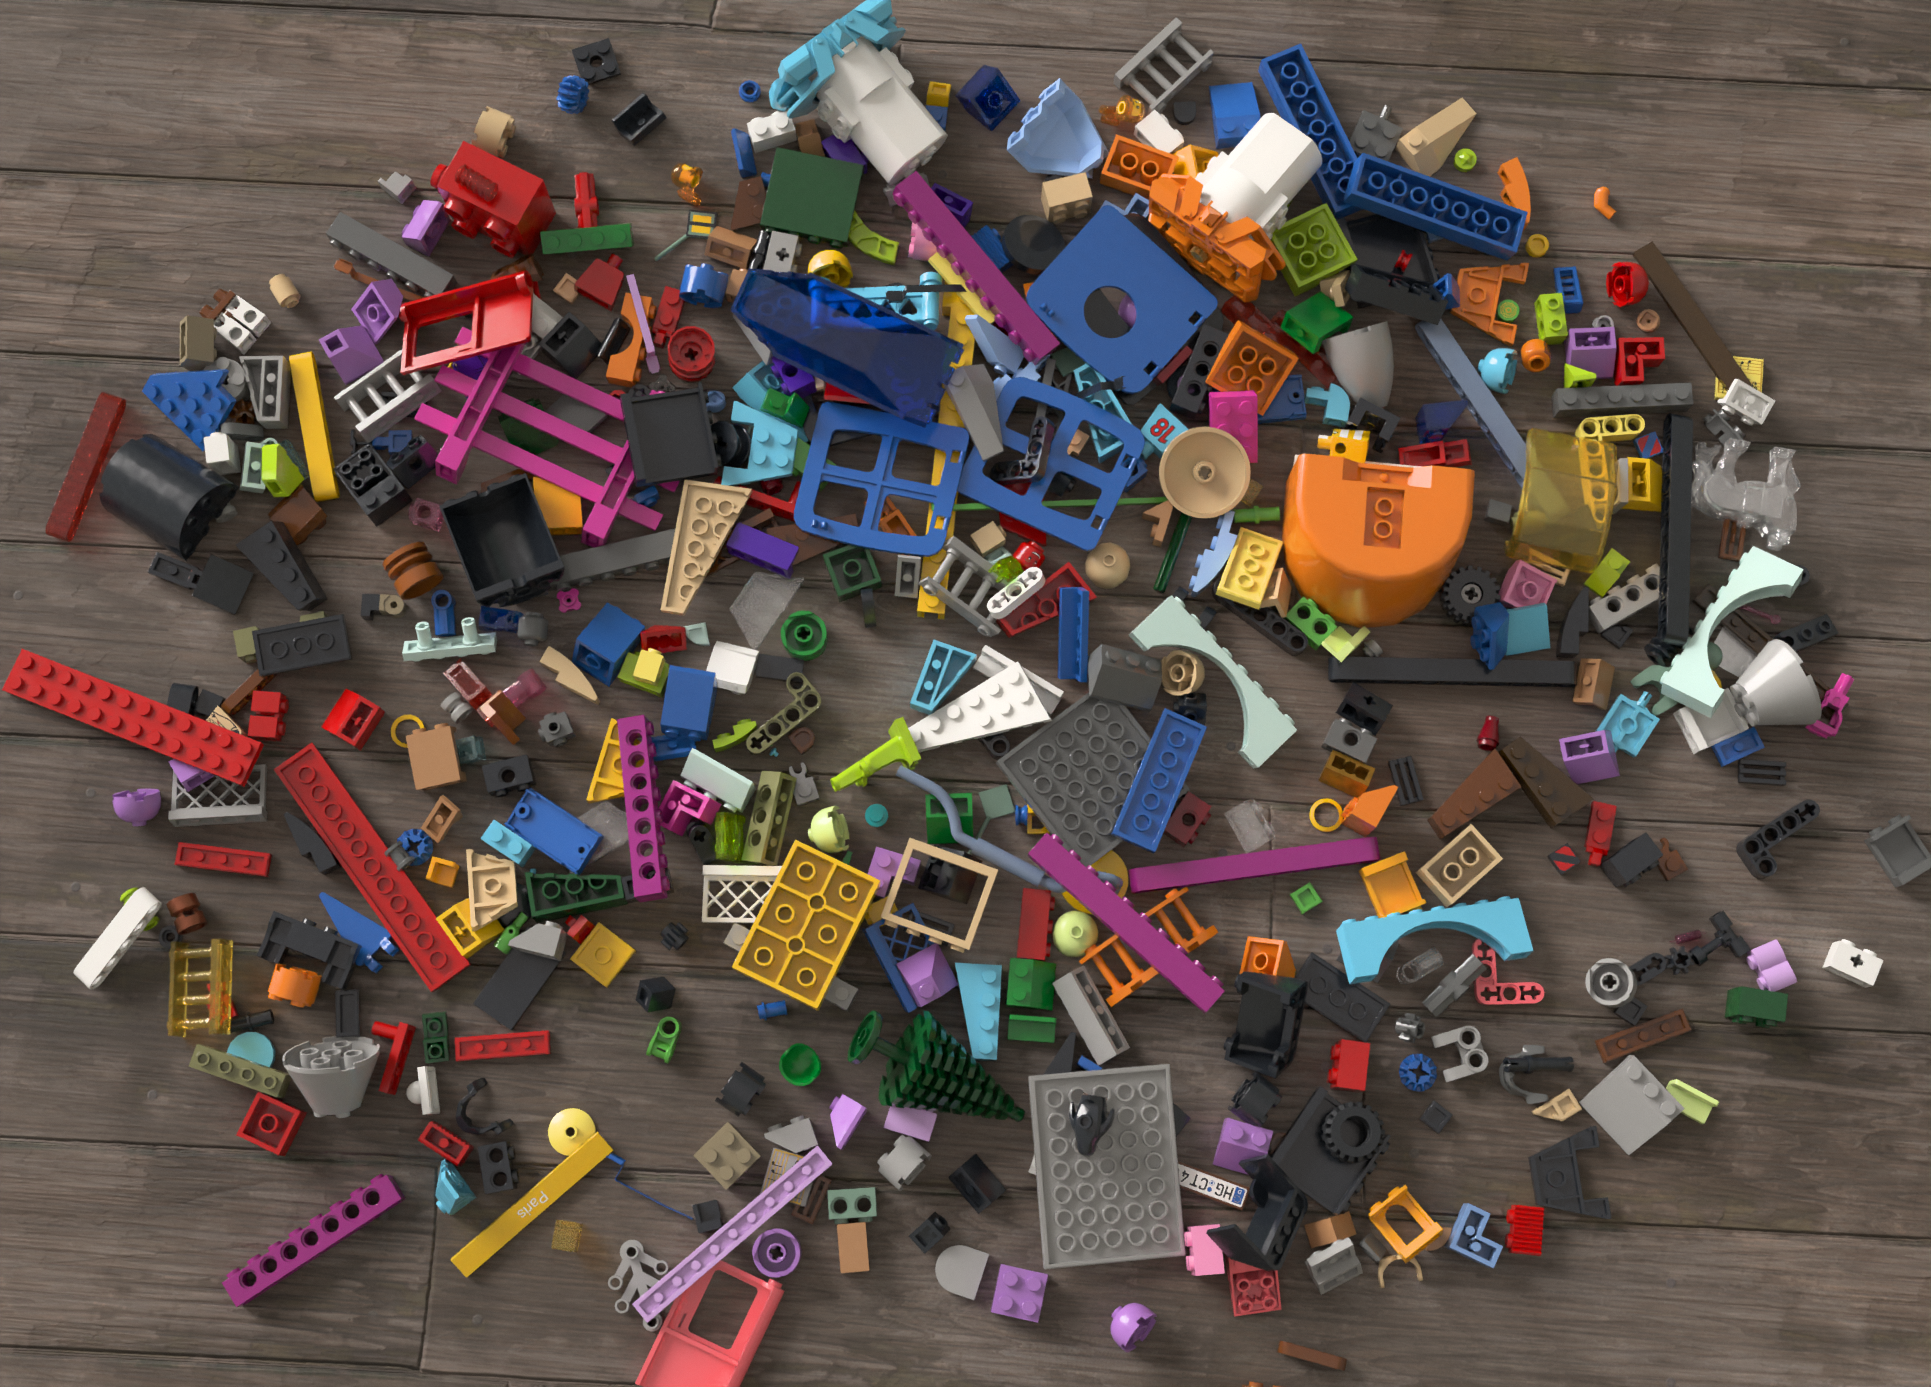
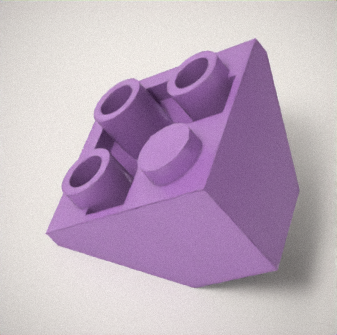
M363 325L340 328L319 339L345 385L369 373L384 362Z

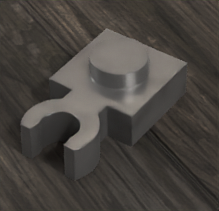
M801 763L802 772L799 774L794 772L792 766L789 767L790 775L797 778L794 796L798 806L820 799L813 777H805L807 768L804 763Z

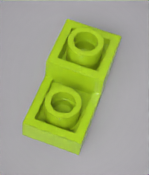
M751 719L738 721V725L733 726L735 735L730 733L718 735L717 739L712 740L716 753L745 741L758 729L756 721L751 722Z

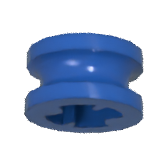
M1015 805L1016 826H1019L1020 823L1027 826V805H1024L1022 808Z

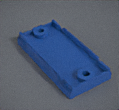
M1301 374L1289 375L1264 415L1258 414V424L1306 419L1307 412ZM1212 387V392H1221ZM1294 393H1297V394L1299 395V397H1298V398H1294V397H1293V394H1294Z
M533 788L526 789L525 794L514 808L511 816L504 823L505 827L575 874L581 875L605 836ZM582 847L585 849L584 853H580Z

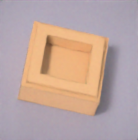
M567 273L553 290L554 293L570 304H573L580 295L574 291V284L577 280Z

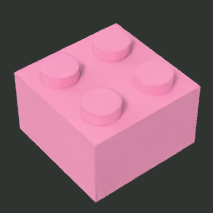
M1220 1224L1188 1226L1187 1232H1184L1185 1246L1189 1247L1190 1255L1186 1256L1187 1271H1191V1275L1201 1276L1225 1273L1223 1252L1206 1234L1208 1229L1218 1228Z

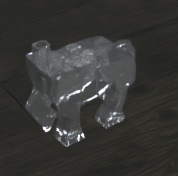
M1733 438L1726 441L1723 455L1717 463L1715 470L1712 461L1719 453L1721 445L1715 444L1714 447L1710 448L1706 447L1705 442H1699L1695 446V461L1692 462L1694 481L1692 483L1691 505L1701 510L1710 518L1720 521L1729 520V523H1736V526L1739 528L1753 527L1757 529L1762 537L1768 538L1767 549L1780 551L1783 545H1788L1790 536L1796 531L1797 506L1793 494L1801 487L1791 462L1796 450L1775 446L1769 451L1770 464L1767 482L1743 481L1737 483L1734 470L1735 463L1747 451L1751 442Z

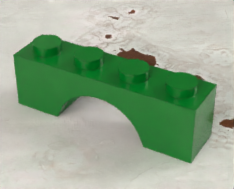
M632 223L540 232L543 254L634 246Z

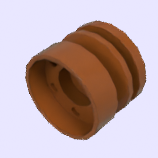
M424 542L411 543L396 550L382 564L386 572H388L389 578L396 580L394 587L402 600L414 599L431 591L444 578L436 562H430L433 556L428 551Z

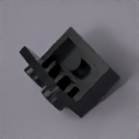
M642 93L612 119V123L618 133L635 146L667 117L663 111L651 103L645 93Z

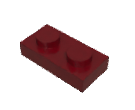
M1188 346L1181 348L1152 381L1157 386L1164 383L1193 351Z

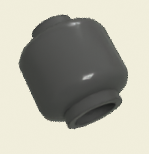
M526 612L525 616L519 618L517 635L520 640L525 641L524 645L537 647L538 643L547 640L549 622L544 618V614Z

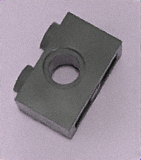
M1342 718L1340 720L1335 719L1321 747L1330 752L1335 750L1366 764L1377 738L1373 737L1372 732L1361 728L1358 730L1352 727L1353 724L1348 720ZM1345 736H1352L1355 739V745H1347L1344 740Z

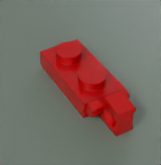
M665 286L653 323L652 333L656 334L654 339L655 347L664 349L666 339L670 338L677 330L685 301L679 297L680 290Z
M1597 801L1592 802L1584 847H1586L1585 852L1590 853L1588 865L1598 867L1601 864L1602 855L1607 856L1617 808L1615 805Z

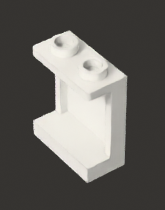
M1729 688L1724 689L1723 701L1712 718L1687 706L1673 713L1693 754L1749 729L1748 720L1745 716L1740 717L1734 708L1737 702Z

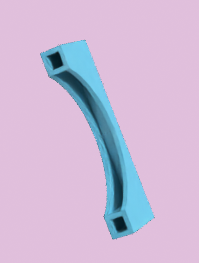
M1509 896L1501 897L1494 902L1480 900L1473 905L1459 903L1452 908L1446 909L1444 906L1432 908L1431 911L1425 912L1422 909H1417L1405 915L1396 912L1384 918L1370 916L1363 921L1357 922L1356 919H1349L1343 921L1336 930L1349 984L1372 981L1378 975L1382 959L1390 946L1408 934L1425 929L1445 928L1472 935L1489 945L1504 961L1526 958L1533 952L1519 898L1510 899Z

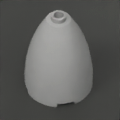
M1388 322L1378 323L1323 340V347L1331 368L1351 399L1356 404L1359 398H1362L1382 409L1384 406H1387L1394 374L1393 346Z

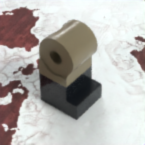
M362 593L361 617L364 620L373 621L374 614L389 615L397 619L403 617L407 611L405 602L397 595Z

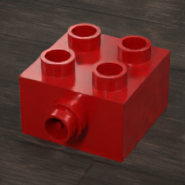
M465 141L462 142L450 165L439 164L435 168L430 180V185L441 194L445 202L443 210L453 218L451 226L457 232L471 239H475L478 232L493 239L490 243L492 248L509 258H514L517 251L524 255L533 254L541 241L540 232L548 229L556 214L543 179Z

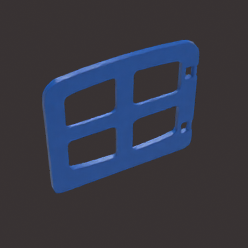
M1015 377L1005 384L996 401L1004 446L1026 455L1029 437L1006 427V423L1020 398L1033 400L1065 412V416L1051 442L1044 477L1038 482H1032L1024 496L1018 495L983 474V469L988 460L983 462L974 445L962 469L957 492L1079 549L1092 551L1097 546L1143 452L1145 445L1144 435L1132 424L1081 398L1026 377ZM1082 421L1105 431L1123 442L1124 448L1111 473H1106L1068 455L1067 449ZM1041 444L1037 447L1036 454L1041 450ZM1126 455L1133 458L1128 468L1121 466ZM1064 472L1101 489L1102 493L1091 516L1087 520L1074 518L1042 505L1041 502L1056 473ZM1096 516L1103 519L1098 530L1091 527Z
M834 402L823 403L819 409L794 509L796 525L803 532L857 547L922 557H931L938 554L942 550L947 537L949 522L970 436L968 431L961 427ZM836 431H850L881 436L882 441L874 470L864 472L827 464L826 459L833 433ZM900 441L913 442L946 453L939 485L934 486L899 479L892 475ZM953 451L960 452L958 463L950 462ZM826 481L851 486L868 492L862 523L859 527L829 520L814 514V507L822 482ZM895 495L933 503L934 510L928 533L925 536H908L878 531L887 496ZM937 517L945 518L942 529L935 528Z

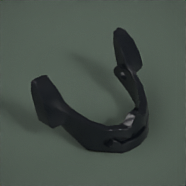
M485 1078L477 1079L467 1085L468 1094L458 1103L456 1121L458 1126L466 1133L480 1135L492 1130L499 1135L514 1124L510 1118L500 1123L497 1121L491 1123L488 1127H476L472 1125V1120L466 1115V1108L471 1098L487 1085Z

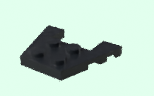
M1590 1126L1528 1157L1536 1205L1602 1219H1612L1608 1197L1584 1200L1576 1150L1600 1147L1596 1126Z

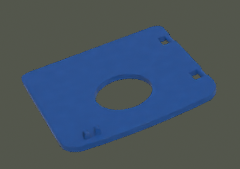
M1111 205L1103 206L1030 286L1026 296L1027 304L1045 326L1092 369L1109 382L1114 381L1118 377L1125 376L1122 378L1123 387L1126 388L1122 389V391L1130 394L1139 393L1147 387L1218 305L1217 299L1213 294ZM1100 288H1117L1125 292L1134 303L1136 309L1135 323L1132 329L1121 337L1105 338L1099 336L1086 323L1084 317L1086 299L1091 293ZM1196 312L1201 317L1193 325L1188 319ZM1152 362L1156 368L1148 375L1144 369Z

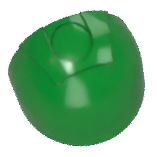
M797 1043L783 1053L779 1062V1070L783 1077L791 1084L805 1086L813 1082L820 1074L821 1062L811 1047Z

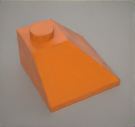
M1248 936L1239 974L1248 971L1294 978L1296 969L1286 941Z

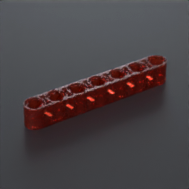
M101 392L98 396L47 522V535L67 542L72 541L124 414L126 399L105 392Z

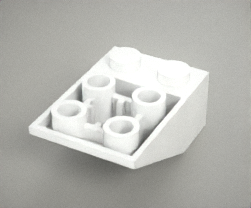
M534 293L531 341L526 343L521 353L531 359H534L541 351L539 343L563 318Z

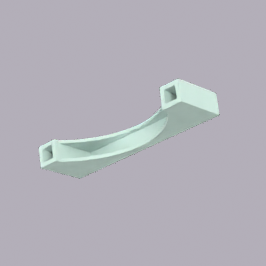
M1754 546L1749 553L1745 552L1739 562V568L1737 570L1733 569L1728 578L1729 583L1726 587H1721L1717 594V601L1715 604L1711 603L1705 613L1707 616L1704 620L1700 619L1694 629L1695 634L1692 638L1688 637L1686 644L1683 646V652L1681 655L1677 654L1671 664L1673 667L1669 672L1665 671L1660 680L1662 684L1661 694L1709 718H1712L1720 706L1724 695V689L1718 686L1713 677L1708 660L1707 644L1714 629L1729 613L1747 603L1775 596L1790 598L1802 579L1803 569Z
M1168 597L1129 636L1143 651H1147L1151 647L1160 646L1184 648L1205 656L1225 672L1238 693L1243 710L1244 736L1242 748L1238 753L1253 769L1259 768L1297 731L1293 726L1295 722L1287 714L1283 715L1278 710L1279 705L1271 697L1267 698L1263 694L1264 689L1258 682H1252L1249 679L1247 670L1242 665L1235 664L1231 659V653L1216 643V637L1210 631H1205L1200 626L1201 621L1194 614L1190 615L1184 609L1186 606L1178 597Z

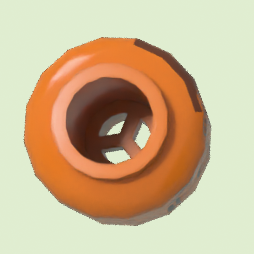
M1532 339L1522 346L1521 360L1524 368L1531 372H1541L1550 365V348L1545 341Z

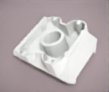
M716 641L706 671L716 673L718 688L730 690L738 695L746 694L754 676L759 651Z

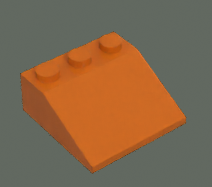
M1238 320L1227 337L1205 382L1221 392L1254 390L1257 394V413L1263 416L1299 358L1294 352Z

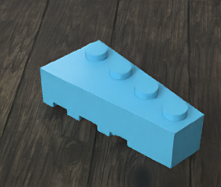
M1084 364L1074 370V379L1078 392L1099 382H1106L1105 378L1088 364ZM1101 390L1083 398V400L1131 424L1112 390ZM1088 423L1099 464L1123 450V442Z
M955 963L972 1056L975 1060L996 1061L1002 965Z

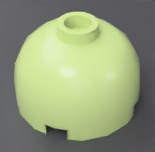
M831 806L820 810L813 817L811 828L808 829L810 841L814 842L824 852L838 853L849 848V845L845 846V840L849 839L848 826L844 815L838 814L836 811L840 809L838 806Z
M1070 911L1057 919L1053 926L1052 937L1054 945L1059 952L1068 957H1081L1086 955V949L1097 943L1099 932L1091 916L1081 911Z

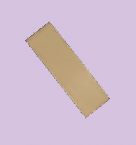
M548 646L540 663L543 667L558 674L555 679L558 685L599 705L600 700L583 673L563 654Z

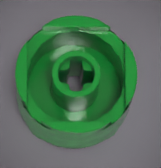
M797 611L791 614L781 627V639L784 649L792 658L810 661L824 653L828 642L827 630L823 620L810 611ZM803 632L807 634V639L802 640Z

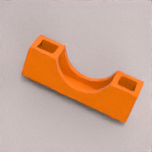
M625 293L621 315L623 321L633 328L634 336L626 350L610 356L606 378L610 384L631 388L636 385V381L640 382L642 375L640 364L641 360L645 361L647 350L631 293ZM640 295L651 334L652 327L649 325L651 319H654L656 316L657 307L654 306L651 297Z

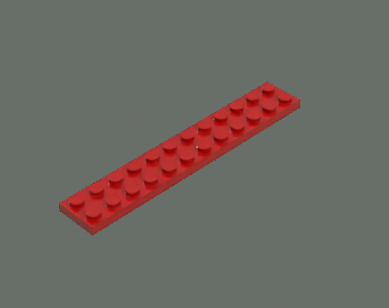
M24 649L21 650L2 688L6 693L245 787L264 746L259 741Z
M310 743L274 769L276 774L432 993L469 967L471 965L470 962L461 955L438 923L436 914L404 870L398 872L397 865L390 857L385 856L384 853L389 848L314 743Z

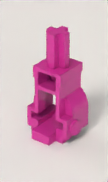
M1842 673L1835 687L1828 690L1824 696L1821 709L1828 706L1835 710L1828 725L1816 720V723L1806 725L1805 728L1809 732L1825 739L1828 736H1836L1842 723L1841 711L1849 700L1846 694L1854 681L1851 676Z

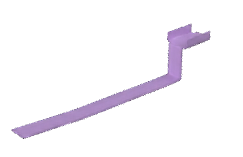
M634 274L627 275V281L647 350V367L649 373L659 372L660 365L657 356H655V349Z

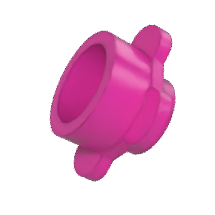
M572 588L570 591H559L557 593V599L560 601L559 610L562 613L581 608V603L578 599L579 591Z

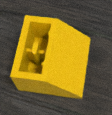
M1627 457L1628 503L1621 509L1661 512L1662 466L1651 459Z
M469 898L455 904L436 918L461 955L467 959L504 931V928L496 919L479 930L472 932Z

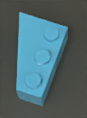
M933 640L912 696L910 708L928 715L934 713L976 662L977 654Z

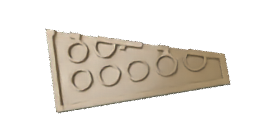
M684 480L661 612L685 615L752 494V489Z

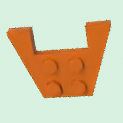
M1520 263V265L1506 264L1500 267L1489 268L1485 266L1460 269L1456 281L1460 289V307L1451 308L1450 313L1512 347L1517 325L1494 320L1501 283L1504 280L1524 285L1529 263Z

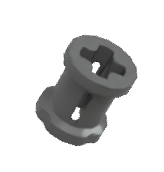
M401 841L392 845L384 853L386 857H390L397 865L398 872L403 871L415 861L414 856H410L402 847L403 843Z

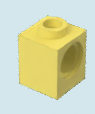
M648 648V651L641 650L633 673L635 680L658 686L666 661L660 651Z

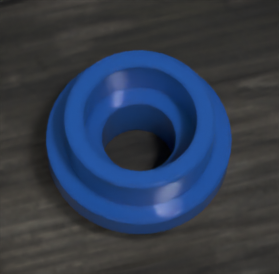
M751 80L742 83L739 87L741 99L745 102L758 100L761 95L760 86ZM748 90L754 91L751 95L746 94Z

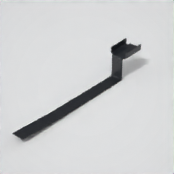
M961 284L906 285L903 292L899 290L887 291L885 293L886 300H889L888 303H902L906 294L912 292L967 291Z
M1125 376L1118 377L1110 382H1099L1074 394V396L1083 399L1101 390L1115 389L1120 391L1126 388L1123 387L1122 378Z

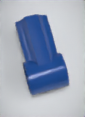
M438 590L431 598L434 607L435 636L449 637L456 635L455 598L446 590ZM447 596L449 599L448 604L444 607H439L440 598Z

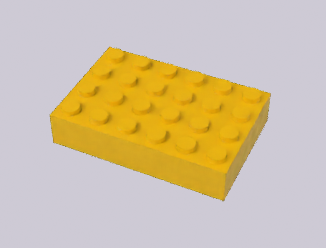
M795 840L732 965L733 970L819 1011L881 885L880 880Z

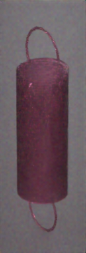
M1698 929L1676 935V943L1681 944L1700 939L1702 932Z

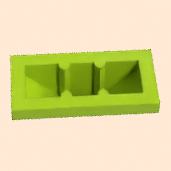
M1565 363L1564 388L1592 386L1597 378L1595 373Z

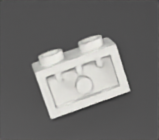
M1734 379L1724 399H1719L1717 403L1723 406L1722 410L1730 415L1737 414L1741 416L1740 420L1743 423L1753 426V424H1763L1775 400L1741 380Z

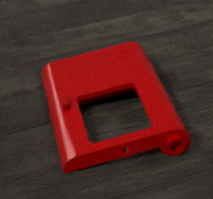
M524 270L401 304L399 318L402 322H405L400 373L407 375L530 342L534 287L529 272ZM473 313L472 337L469 343L416 357L417 334L420 327Z

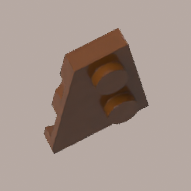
M761 176L739 182L731 231L761 222L766 199Z

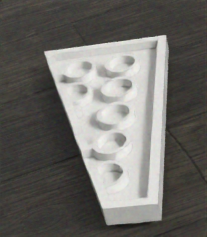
M1016 662L908 729L918 752H923L951 743L957 744L968 739H978L1008 732L1019 727H1029L1040 722H1050L1052 719L1019 662Z

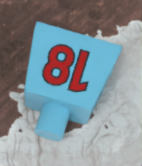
M1161 403L1156 407L1141 429L1145 445L1140 457L1144 460L1153 452L1159 458H1162L1170 442L1179 434L1189 430Z

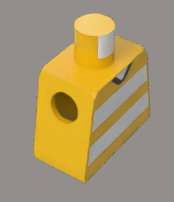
M1334 429L1332 436L1319 435L1317 448L1330 450V456L1345 457L1355 462L1365 463L1368 454L1370 431Z

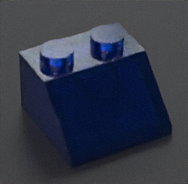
M983 65L955 95L964 109L990 131H993L1021 101L1000 70L987 65Z
M1468 400L1423 404L1415 417L1419 443L1442 441L1468 406Z

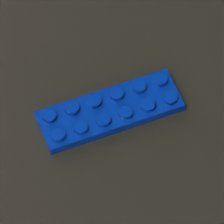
M1166 708L1163 710L1111 835L1153 854L1155 853L1207 726Z

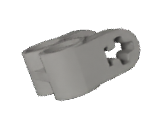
M1464 1026L1431 1037L1434 1048L1453 1042L1458 1048L1461 1065L1443 1071L1446 1082L1481 1072L1487 1067L1489 1062L1488 1056L1483 1050L1480 1033L1475 1027ZM1464 1032H1468L1472 1037V1042L1469 1045L1462 1041V1034ZM1472 1054L1479 1058L1480 1063L1478 1067H1473L1470 1064L1469 1059Z

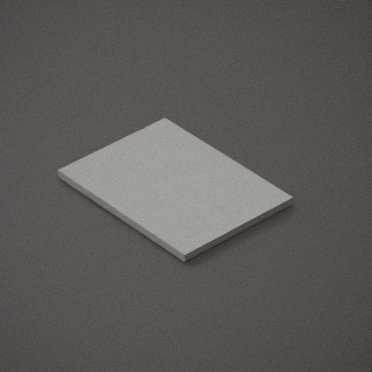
M1170 1064L1028 1076L1043 1268L1054 1269L1186 1256ZM1082 1094L1107 1097L1106 1118L1112 1108L1115 1110L1112 1126L1100 1138L1096 1151L1089 1157L1083 1156L1078 1152L1077 1140L1069 1119L1071 1102H1074L1075 1112H1077Z

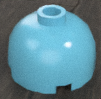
M1497 348L1490 351L1485 359L1480 360L1478 372L1481 373V379L1490 390L1502 394L1508 393L1509 390L1505 388L1507 383L1512 385L1517 368V360L1513 359V354L1517 355L1516 350Z

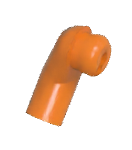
M1601 187L1594 194V207L1610 220L1616 211L1608 205L1609 189Z

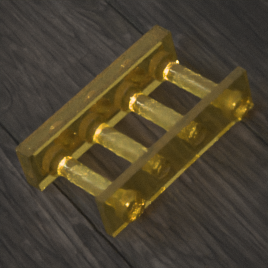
M211 939V948L188 949L189 943L171 942L169 952L168 1036L186 1037V1029L209 1028V1034L230 1035L233 941ZM211 957L210 971L188 972V958ZM210 981V994L187 996V982ZM210 1004L209 1018L186 1019L187 1005Z

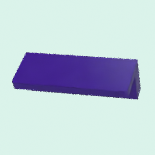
M737 523L726 544L729 554L790 579L794 572L792 563L799 552L798 546L745 524Z

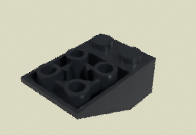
M368 443L333 468L376 527L413 501L371 443Z

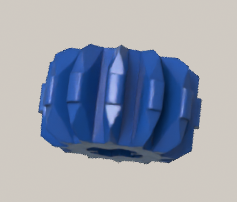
M574 75L564 77L557 91L558 107L562 111H566V113H582L589 99L588 82Z

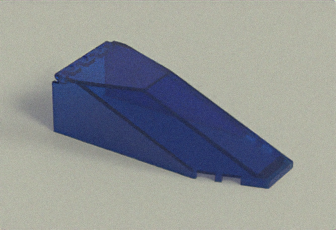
M748 269L730 309L746 327L754 332L758 337L757 339L769 348L774 357L888 413L926 428L927 424L930 425L936 412L935 409L931 408V405L939 406L946 389L940 387L941 383L948 385L955 371V368L950 366L951 362L958 364L964 352V349H962L964 344L813 273L802 274L791 271L775 272L773 270Z

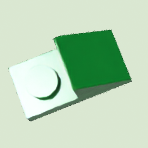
M769 388L760 410L802 428L810 407L795 392L790 397Z

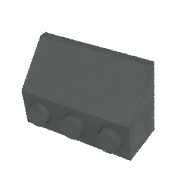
M1101 644L1088 656L1089 697L1150 712L1162 682L1161 660Z

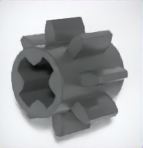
M1406 1013L1405 1018L1400 1017L1397 1020L1395 1030L1400 1035L1399 1039L1415 1043V1038L1420 1039L1424 1035L1425 1025L1421 1021V1017L1416 1016V1014Z

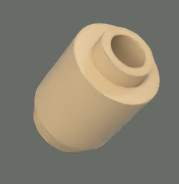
M278 274L269 281L271 285L270 290L281 307L292 308L299 303L301 295L291 279L286 277L285 274Z

